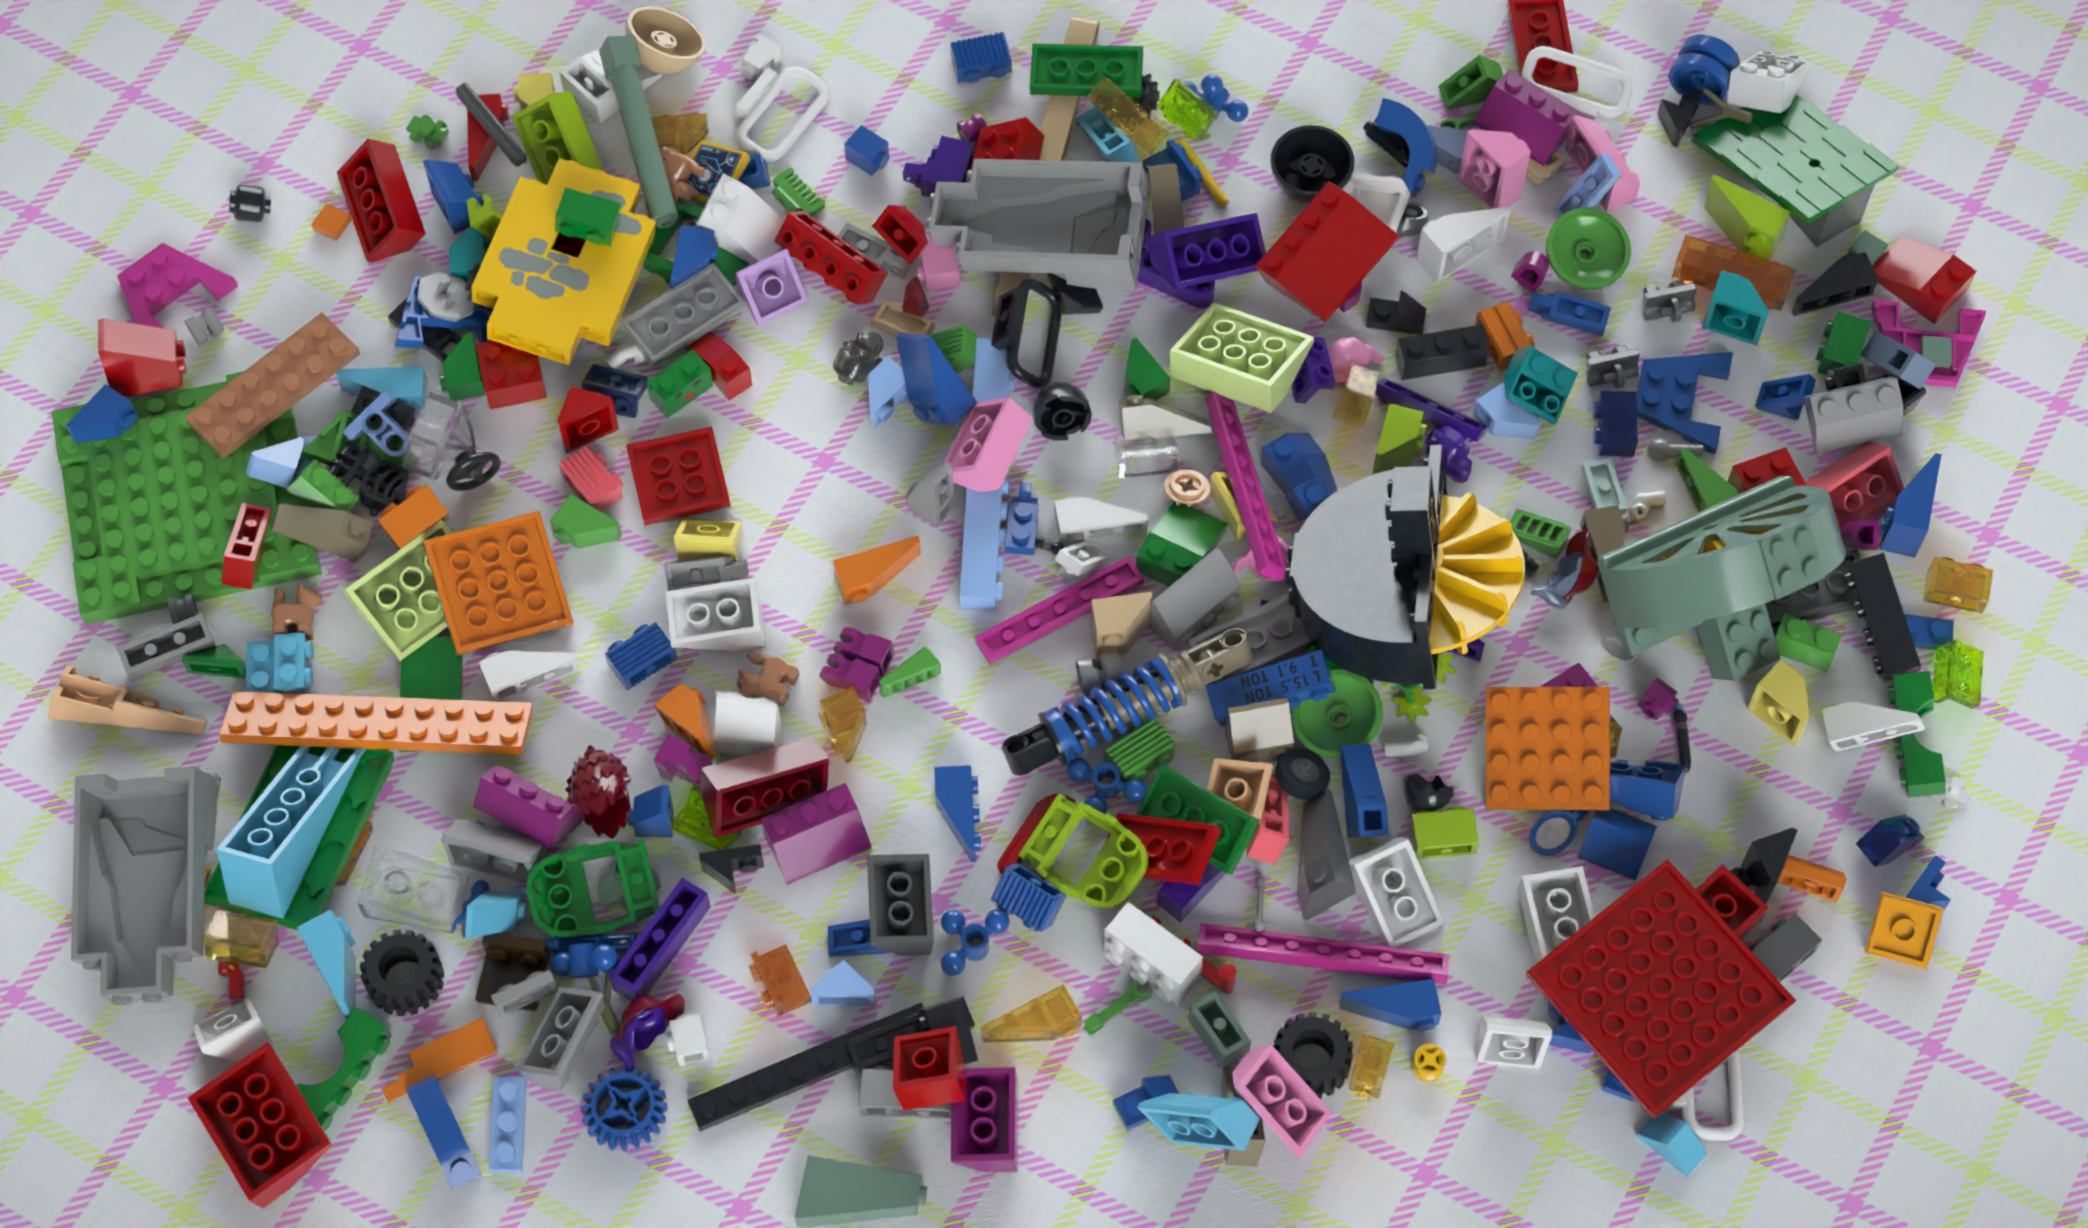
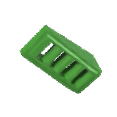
M1518 508L1510 520L1512 531L1520 542L1555 559L1561 553L1572 527L1564 523ZM1520 520L1525 521L1522 530L1516 529ZM1531 525L1536 527L1532 534L1527 533ZM1541 530L1546 531L1544 537L1538 536ZM1551 535L1556 536L1555 541L1549 540Z
M923 647L879 680L880 695L886 698L940 675V661L927 647Z

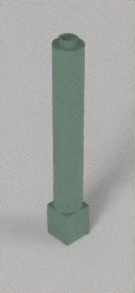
M607 36L599 50L606 80H612L650 219L656 220L658 228H668L678 219V213L638 72L641 61L634 36Z

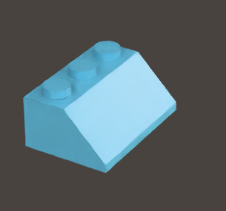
M1190 1092L1185 1094L1169 1093L1142 1101L1138 1105V1109L1171 1143L1245 1151L1260 1119L1250 1108V1104L1240 1097L1228 1099L1216 1095H1209L1208 1097L1197 1096Z

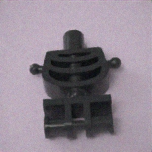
M347 441L345 448L339 450L336 454V459H332L329 463L330 468L327 472H331L332 476L336 475V479L338 476L343 477L341 483H345V487H348L355 477L362 481L359 489V501L365 507L370 508L369 513L372 517L378 516L379 512L392 503L399 505L405 501L406 497L404 495L408 492L406 487L410 478L407 473H409L410 467L403 465L400 468L391 461L383 460L375 463L367 471V469L362 467L367 462L371 450L365 448L357 458L354 455L360 451V447L353 441ZM366 485L372 486V494L367 491ZM379 491H380V493L383 492V497H382V498H380V497L378 496V492H379Z

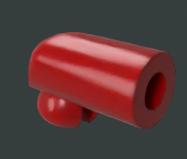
M234 958L221 960L218 963V973L220 976H228L229 1000L245 999V979L239 962Z

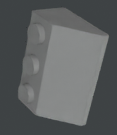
M1887 377L1803 396L1815 454L1903 434V403L1898 378Z
M1218 547L1152 601L1150 629L1174 652L1182 645L1186 647L1187 640L1196 637L1202 628L1208 629L1211 627L1221 612L1225 609L1227 611L1231 610L1239 602L1241 584Z
M457 819L441 837V842L450 864L527 883L532 868L542 859L549 856L547 846L527 835L516 834L513 830L503 826H498L497 828L485 826L483 822L476 819H468V821Z
M559 987L517 1071L543 1089L562 1091L604 1009L603 994L597 991Z

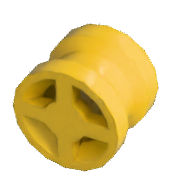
M1434 1044L1420 1046L1415 1052L1412 1063V1070L1415 1076L1425 1082L1437 1080L1445 1066V1053Z

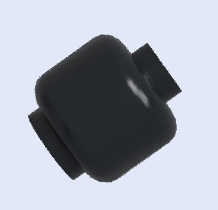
M238 185L235 191H230L229 213H233L236 220L261 222L264 218V213L270 214L271 197L265 196L263 187Z

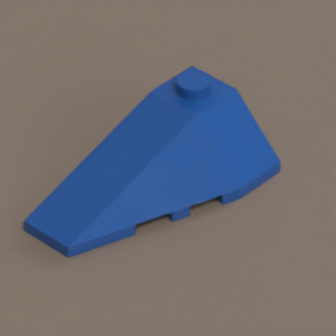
M1285 433L1262 447L1261 465L1285 495L1319 476L1329 496L1338 491L1326 455L1309 433Z
M1627 760L1610 763V800L1642 815H1649L1654 820L1664 821L1669 818L1673 819L1679 807L1686 764L1645 760V766H1631Z

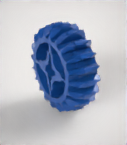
M623 1065L621 1073L616 1074L614 1068L610 1067V1076L605 1078L603 1074L599 1073L597 1077L600 1084L590 1082L588 1087L592 1093L583 1094V1100L587 1103L581 1106L582 1114L586 1115L582 1119L583 1124L590 1127L588 1129L590 1137L597 1136V1143L599 1145H603L608 1141V1147L613 1151L619 1143L622 1151L626 1152L628 1144L633 1143L634 1148L638 1150L640 1148L639 1140L643 1139L646 1143L650 1144L652 1140L649 1133L659 1134L661 1130L657 1124L666 1122V1117L662 1114L668 1110L667 1103L663 1102L666 1098L665 1091L659 1090L661 1085L658 1080L651 1081L652 1076L648 1071L641 1076L640 1068L637 1066L631 1073H628L626 1066ZM634 1088L633 1091L628 1093L621 1092L618 1089ZM609 1096L611 1105L605 1110L606 1114L599 1118L600 1106L603 1100ZM649 1099V1111L646 1117L640 1121L637 1113L644 1106L643 1103ZM617 1100L620 1102L621 1105H624L626 1108H630L629 1110L631 1116L628 1114L627 1111L625 1112L623 1109L619 1110ZM620 1124H626L631 1127L623 1130L614 1129Z

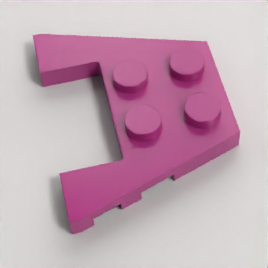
M164 243L117 275L135 323L159 328L164 327L155 319L154 315L198 283H201L217 301L238 287L233 277Z
M1874 299L1871 310L1879 332L1920 354V340L1922 336L1951 338L1952 364L1950 368L1934 367L1924 385L1956 388L1985 318L1986 311L1960 308L1957 314V333L1917 330L1899 327L1900 302Z

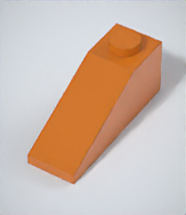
M919 536L833 560L834 574L844 603H860L865 601L868 597L876 594L921 554Z
M680 683L653 705L666 727L700 753L709 756L712 760L716 755L709 715L703 706L706 701L696 688L691 690L683 683Z

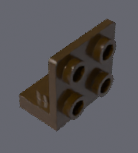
M503 933L484 935L482 944L486 956L475 996L476 1002L494 1005L491 995L497 993L499 988L508 984L516 985L523 982L532 973L538 971L546 972L551 955L546 940ZM539 1000L520 1009L535 1012L538 1009Z

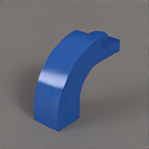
M1383 98L1375 126L1380 130L1400 135L1407 142L1410 158L1403 181L1410 192V197L1416 198L1417 192H1421L1425 184L1426 177L1423 175L1424 171L1435 174L1437 147L1435 139L1428 125L1413 110L1399 102Z
M435 1075L405 1088L452 1190L481 1176L482 1174Z

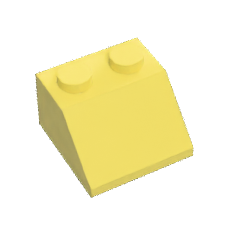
M1780 660L1758 683L1747 709L1794 747L1799 743L1810 719L1806 682L1796 667Z

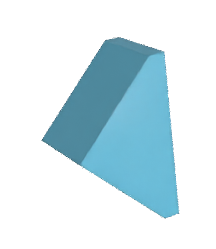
M1663 1113L1654 1120L1651 1118L1636 1135L1686 1177L1689 1176L1707 1154V1151L1688 1122Z

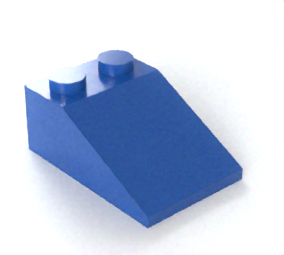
M899 333L896 339L909 402L915 408L913 410L914 414L922 422L954 426L977 404V401L931 336Z
M1935 453L1897 496L1893 507H1887L1884 521L1881 520L1879 525L1880 538L1882 539L1880 550L1913 558L1916 557L1929 529L1942 454Z

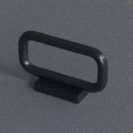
M1030 278L1023 280L1018 287L999 296L991 345L999 350L1007 347L1006 362L1012 375L1029 386L1038 389L1046 387L1053 375L1062 312L1058 304L1059 298L1055 296L1053 289L1038 280ZM1029 290H1033L1045 297L1051 305L1040 377L1024 370L1018 362V352Z

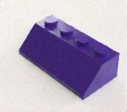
M1257 213L1175 229L1146 237L1152 266L1173 289L1258 271L1255 265L1266 254Z

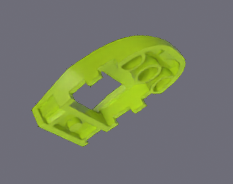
M1060 793L1019 853L1022 859L1035 867L1036 871L1057 887L1059 891L1103 910L1117 908L1126 902L1144 877L1148 866V853L1143 843L1130 830L1121 825L1116 818L1108 813L1104 814L1082 802L1079 804L1071 802ZM1084 817L1111 835L1077 886L1051 870L1050 867Z

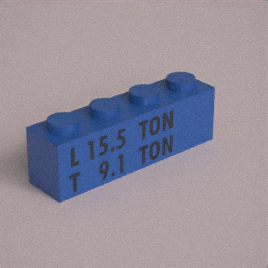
M1322 649L1206 685L1214 718L1221 727H1226L1228 708L1288 697L1289 707L1294 709L1300 706V702L1310 699L1313 701L1323 700L1329 697V693L1336 692L1329 662Z

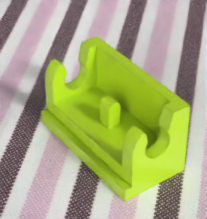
M483 194V206L479 205L473 197L466 200L470 226L492 240L503 215L493 209L492 200L486 194Z

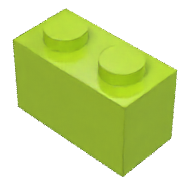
M1455 806L1447 809V811L1434 812L1422 810L1412 814L1410 832L1413 850L1417 859L1476 854L1479 838L1473 808L1465 809L1462 806Z

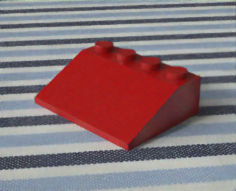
M1329 181L1255 267L1268 285L1326 323L1400 237L1350 194Z
M269 1042L263 1044L188 1097V1100L248 1200L261 1208H264L290 1190L332 1146L328 1136Z

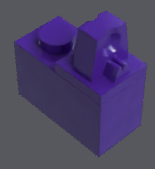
M941 136L938 146H933L931 157H928L927 163H922L921 165L905 164L903 181L915 184V187L921 189V195L930 197L931 193H935L937 182H967L968 170H971L974 158V143Z

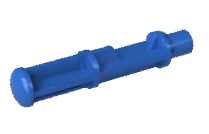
M635 932L572 937L555 936L553 939L541 940H546L550 951L558 953L562 951L569 952V945L596 943L597 946L605 944L611 946L614 950L630 949L637 936Z

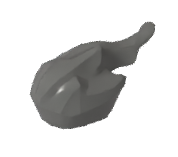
M1407 202L1397 230L1400 238L1415 236L1421 233L1423 226L1428 223V212L1425 207L1417 203Z

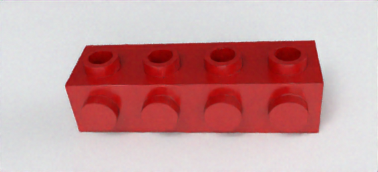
M804 211L788 212L774 242L782 247V251L787 249L791 257H796L803 262L805 269L822 276L828 286L845 293L846 299L854 304L859 305L873 302L888 274Z

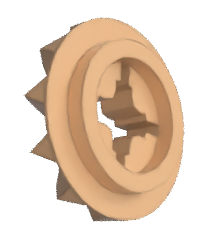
M1183 469L1174 471L1167 476L1164 482V492L1167 493V499L1175 500L1177 506L1182 503L1186 504L1188 508L1193 503L1201 506L1203 500H1208L1211 491L1209 480L1203 474L1194 470ZM1192 485V490H1188L1187 492L1182 491V489L1185 490L1187 487Z

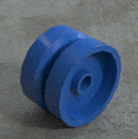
M1702 34L1690 36L1684 41L1678 58L1675 59L1668 75L1670 84L1681 96H1688L1694 86L1701 90L1707 88L1723 100L1729 90L1731 71L1740 65L1739 56L1729 44L1721 39ZM1702 94L1700 104H1716L1706 94Z

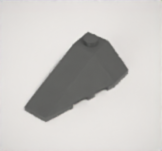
M1329 789L1322 792L1317 798L1303 803L1297 894L1302 916L1305 920L1311 919L1356 893L1332 792Z

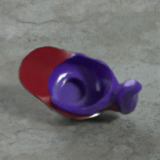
M644 994L633 1000L625 1008L621 1018V1029L611 1039L610 1048L615 1056L626 1065L628 1072L635 1068L634 1052H640L649 1048L657 1036L665 1033L666 1028L670 1025L669 1021L675 1020L677 1016L684 1013L685 1002L681 994H674L659 1001L650 995Z

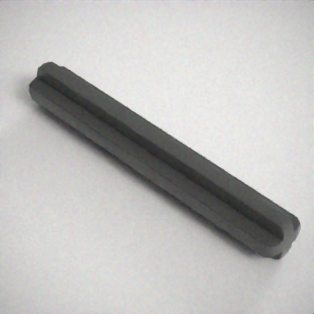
M462 83L460 86H457L455 89L457 97L513 165L520 167L526 163V153L469 84Z

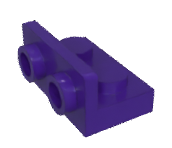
M1314 337V343L1291 385L1296 403L1306 404L1319 389L1333 390L1337 386L1326 342L1322 337Z

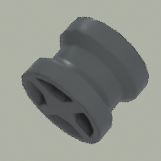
M193 593L186 594L182 599L168 598V607L173 624L198 615Z

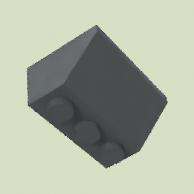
M929 854L867 855L870 945L900 956L931 955L934 937Z

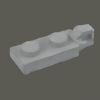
M846 223L838 234V237L887 273L890 271L892 274L904 278L909 271L908 263L886 241L850 223Z
M724 555L664 563L668 591L734 581L736 576L749 575L747 560L732 561L731 556Z

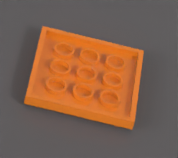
M540 511L423 541L456 656L573 625L572 615Z
M1486 687V810H1610V687Z

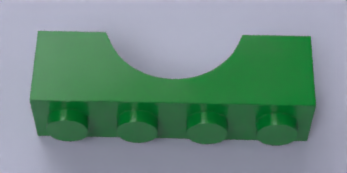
M1930 671L1893 675V686H1887L1889 704H1895L1896 710L1916 713L1920 718L1934 711ZM1914 733L1900 736V741H1895L1897 760L1903 759L1904 769H1899L1901 788L1907 787L1908 798L1946 794L1942 754L1930 751L1922 746Z
M355 1007L337 1031L344 1045V1059L339 1070L322 1083L313 1085L298 1083L296 1085L324 1132L332 1123L333 1114L339 1106L342 1107L349 1101L353 1087L359 1080L362 1081L367 1077L372 1067L371 1063L377 1055H382L387 1050L391 1042L390 1038L392 1036L387 1026L358 1007Z

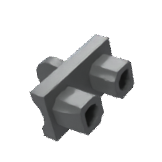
M1683 280L1672 281L1669 284V288L1659 290L1655 285L1645 287L1643 291V316L1645 320L1669 316L1671 321L1675 323L1680 322L1681 313L1695 311L1697 288L1694 283L1686 285Z
M1626 345L1616 346L1610 355L1602 356L1598 351L1587 353L1586 366L1589 387L1613 382L1617 389L1623 388L1625 379L1639 376L1638 359L1640 358V353L1638 350H1629Z

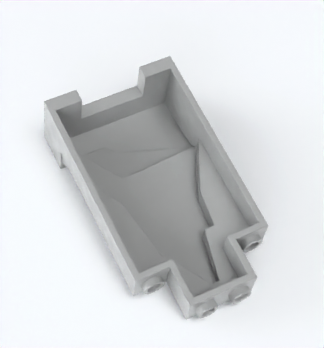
M974 159L972 170H968L967 182L936 183L935 193L930 195V209L932 212L931 217L926 219V233L930 234L933 245L955 246V257L960 260L963 271L1053 273L1065 279L1067 285L1101 290L1136 291L1150 195L1142 162Z
M195 766L164 769L163 777L115 780L106 774L75 776L71 961L83 965V969H101V996L111 999L112 1004H131L132 999L142 998L143 1002H160L163 996H173L174 962H191L192 957L204 956L205 857L208 850H213L217 816V779Z

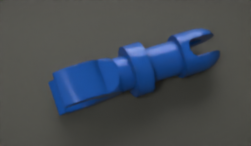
M479 880L474 884L468 901L465 900L461 906L463 909L461 915L455 919L451 926V932L456 930L457 924L462 923L463 920L466 921L467 906L483 892L489 890V885L486 881Z

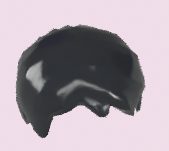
M1411 774L1403 778L1405 799L1409 807L1415 811L1442 809L1445 805L1449 804L1454 796L1453 787L1449 788L1445 785L1439 775H1436L1432 782H1427L1419 774Z

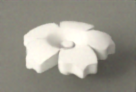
M1945 774L1946 794L1932 796L1938 802L1944 800V808L1952 810L1958 807L1959 803L1966 804L1970 796L1968 795V790L1963 789L1967 783L1963 777L1958 778L1954 776L1950 780L1949 776Z

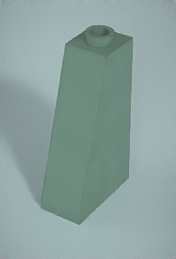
M808 1155L795 1213L796 1226L811 1227L917 1215L919 1205H925L928 1187L923 1186L922 1175Z

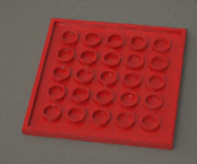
M1668 859L1526 972V976L1653 1120L1796 1002L1794 997Z

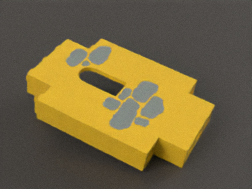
M560 158L547 185L542 184L536 179L519 177L472 285V302L493 308L487 323V339L568 366L572 362L581 338L610 346L655 237L656 220H652L643 214H635V209L639 202L640 184L628 178L609 175L600 169L594 170L582 166L576 161H567ZM565 188L621 203V218L611 246L597 245L586 240L578 258L552 250L559 232L555 231V215Z

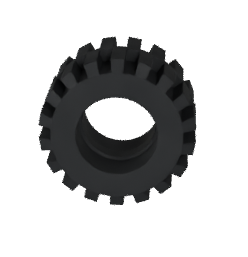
M400 929L393 930V935L388 936L387 933L380 935L382 940L379 942L373 940L369 944L371 951L365 950L362 955L365 962H360V970L362 972L360 976L375 1006L379 1009L383 1007L385 1013L390 1015L395 1010L398 1016H405V1011H410L411 1015L418 1014V1008L423 1007L425 1010L430 1007L428 1001L430 999L436 1001L439 997L437 989L442 990L444 985L442 980L444 969L431 941L427 942L426 937L420 933L415 936L413 930H406L405 934H402ZM410 961L419 965L416 975L406 983L391 984L386 981L389 970L400 962Z
M1310 1012L1309 1017L1306 1018L1301 1013L1296 1015L1295 1021L1290 1018L1285 1022L1284 1028L1280 1027L1273 1047L1319 1099L1322 1098L1323 1093H1326L1329 1097L1334 1094L1335 1088L1340 1089L1343 1086L1344 1080L1349 1075L1353 1058L1352 1041H1348V1031L1346 1029L1340 1030L1341 1023L1338 1020L1332 1023L1329 1021L1330 1016L1324 1013L1322 1018L1316 1017L1317 1012ZM1316 1044L1327 1051L1331 1061L1320 1068H1308L1298 1062L1293 1052L1301 1045Z

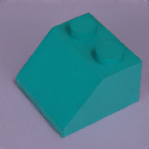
M1721 270L1702 328L1757 346L1769 310L1749 279L1743 278L1736 273H1728Z

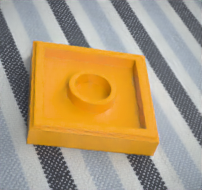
M1881 891L1864 949L1865 952L1927 969L1944 908Z

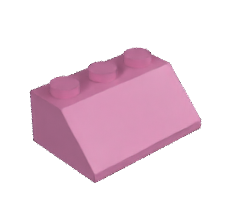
M1579 115L1572 117L1565 150L1580 173L1583 175L1600 154H1609L1621 174L1619 180L1599 201L1604 210L1608 212L1636 200L1640 187L1639 178L1627 166L1623 153L1619 150L1617 151L1613 145L1609 132L1606 129L1603 130L1597 120Z
M1471 129L1467 132L1458 180L1488 209L1509 207L1521 198L1531 151L1528 145L1523 140H1519L1513 133Z
M1010 397L979 402L968 411L943 464L946 462L952 464L953 483L977 492L999 490L1005 482V475L1011 463L1017 456V450L1022 439L1028 433V427L1033 417Z
M1270 1043L1248 1052L1232 1072L1234 1088L1297 1158L1301 1157L1329 1119L1332 1112Z

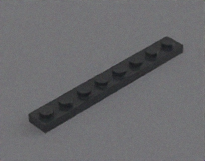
M922 1002L688 1099V1105L699 1131L701 1132L853 1068L851 1057L845 1045L847 1040L920 1013L919 1009L924 1007Z

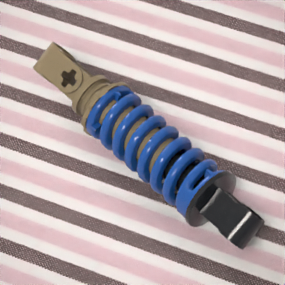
M1240 628L1226 630L1221 635L1207 642L1200 643L1188 651L1178 653V657L1173 658V660H1168L1161 653L1156 658L1144 663L1146 669L1142 666L1136 667L1133 670V677L1127 673L1121 674L1119 685L1115 681L1109 680L1104 685V692L1100 688L1095 687L1090 691V699L1082 694L1077 696L1075 699L1076 707L1066 701L1061 705V713L1057 706L1044 713H1038L1040 724L1007 738L1002 744V751L1011 772L1018 776L1026 775L1056 758L1064 766L1068 764V761L1076 758L1073 751H1069L1070 747L1073 748L1078 756L1084 753L1080 740L1085 738L1091 748L1095 749L1098 747V741L1094 734L1098 731L1101 732L1105 741H1111L1113 739L1111 730L1117 728L1120 734H1125L1127 732L1125 723L1132 721L1135 727H1139L1142 724L1139 716L1146 713L1148 719L1153 720L1156 718L1154 709L1159 706L1164 713H1168L1171 710L1168 702H1170L1173 709L1186 706V694L1193 690L1199 691L1203 689V686L1217 681L1239 668L1246 667L1252 662L1253 653L1246 633Z

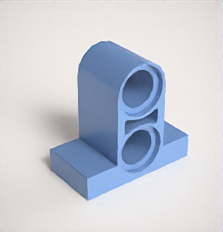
M383 391L342 431L350 440L354 441L365 432L385 453L391 456H404L412 448L410 435L386 412L397 401L389 391ZM374 414H379L383 420V424L378 430H373L369 423L370 418ZM395 435H399L403 439V447L399 451H394L390 446V440Z

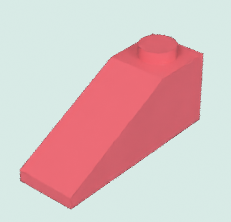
M1271 774L1261 821L1257 825L1246 849L1247 857L1276 865L1289 840L1287 792L1278 784L1275 774Z

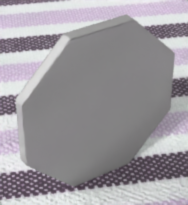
M436 272L420 279L417 301L431 316L456 322L472 315L474 310V302L467 300L468 295L472 291L465 290L466 282L462 278Z

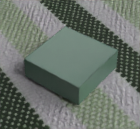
M1864 230L1849 248L1847 254L1853 253L1856 255L1866 252L1873 266L1885 253L1888 244Z
M1922 336L1920 340V354L1936 364L1935 367L1950 368L1952 364L1951 338Z

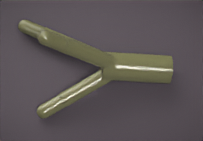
M1705 88L1703 93L1724 111L1723 113L1691 122L1689 127L1694 128L1724 118H1732L1750 123L1753 113L1727 105L1709 89Z
M612 972L606 973L603 997L604 1009L601 1013L610 1034L621 1029L610 1006L611 982L609 976ZM590 975L588 980L593 991L601 993L594 976Z

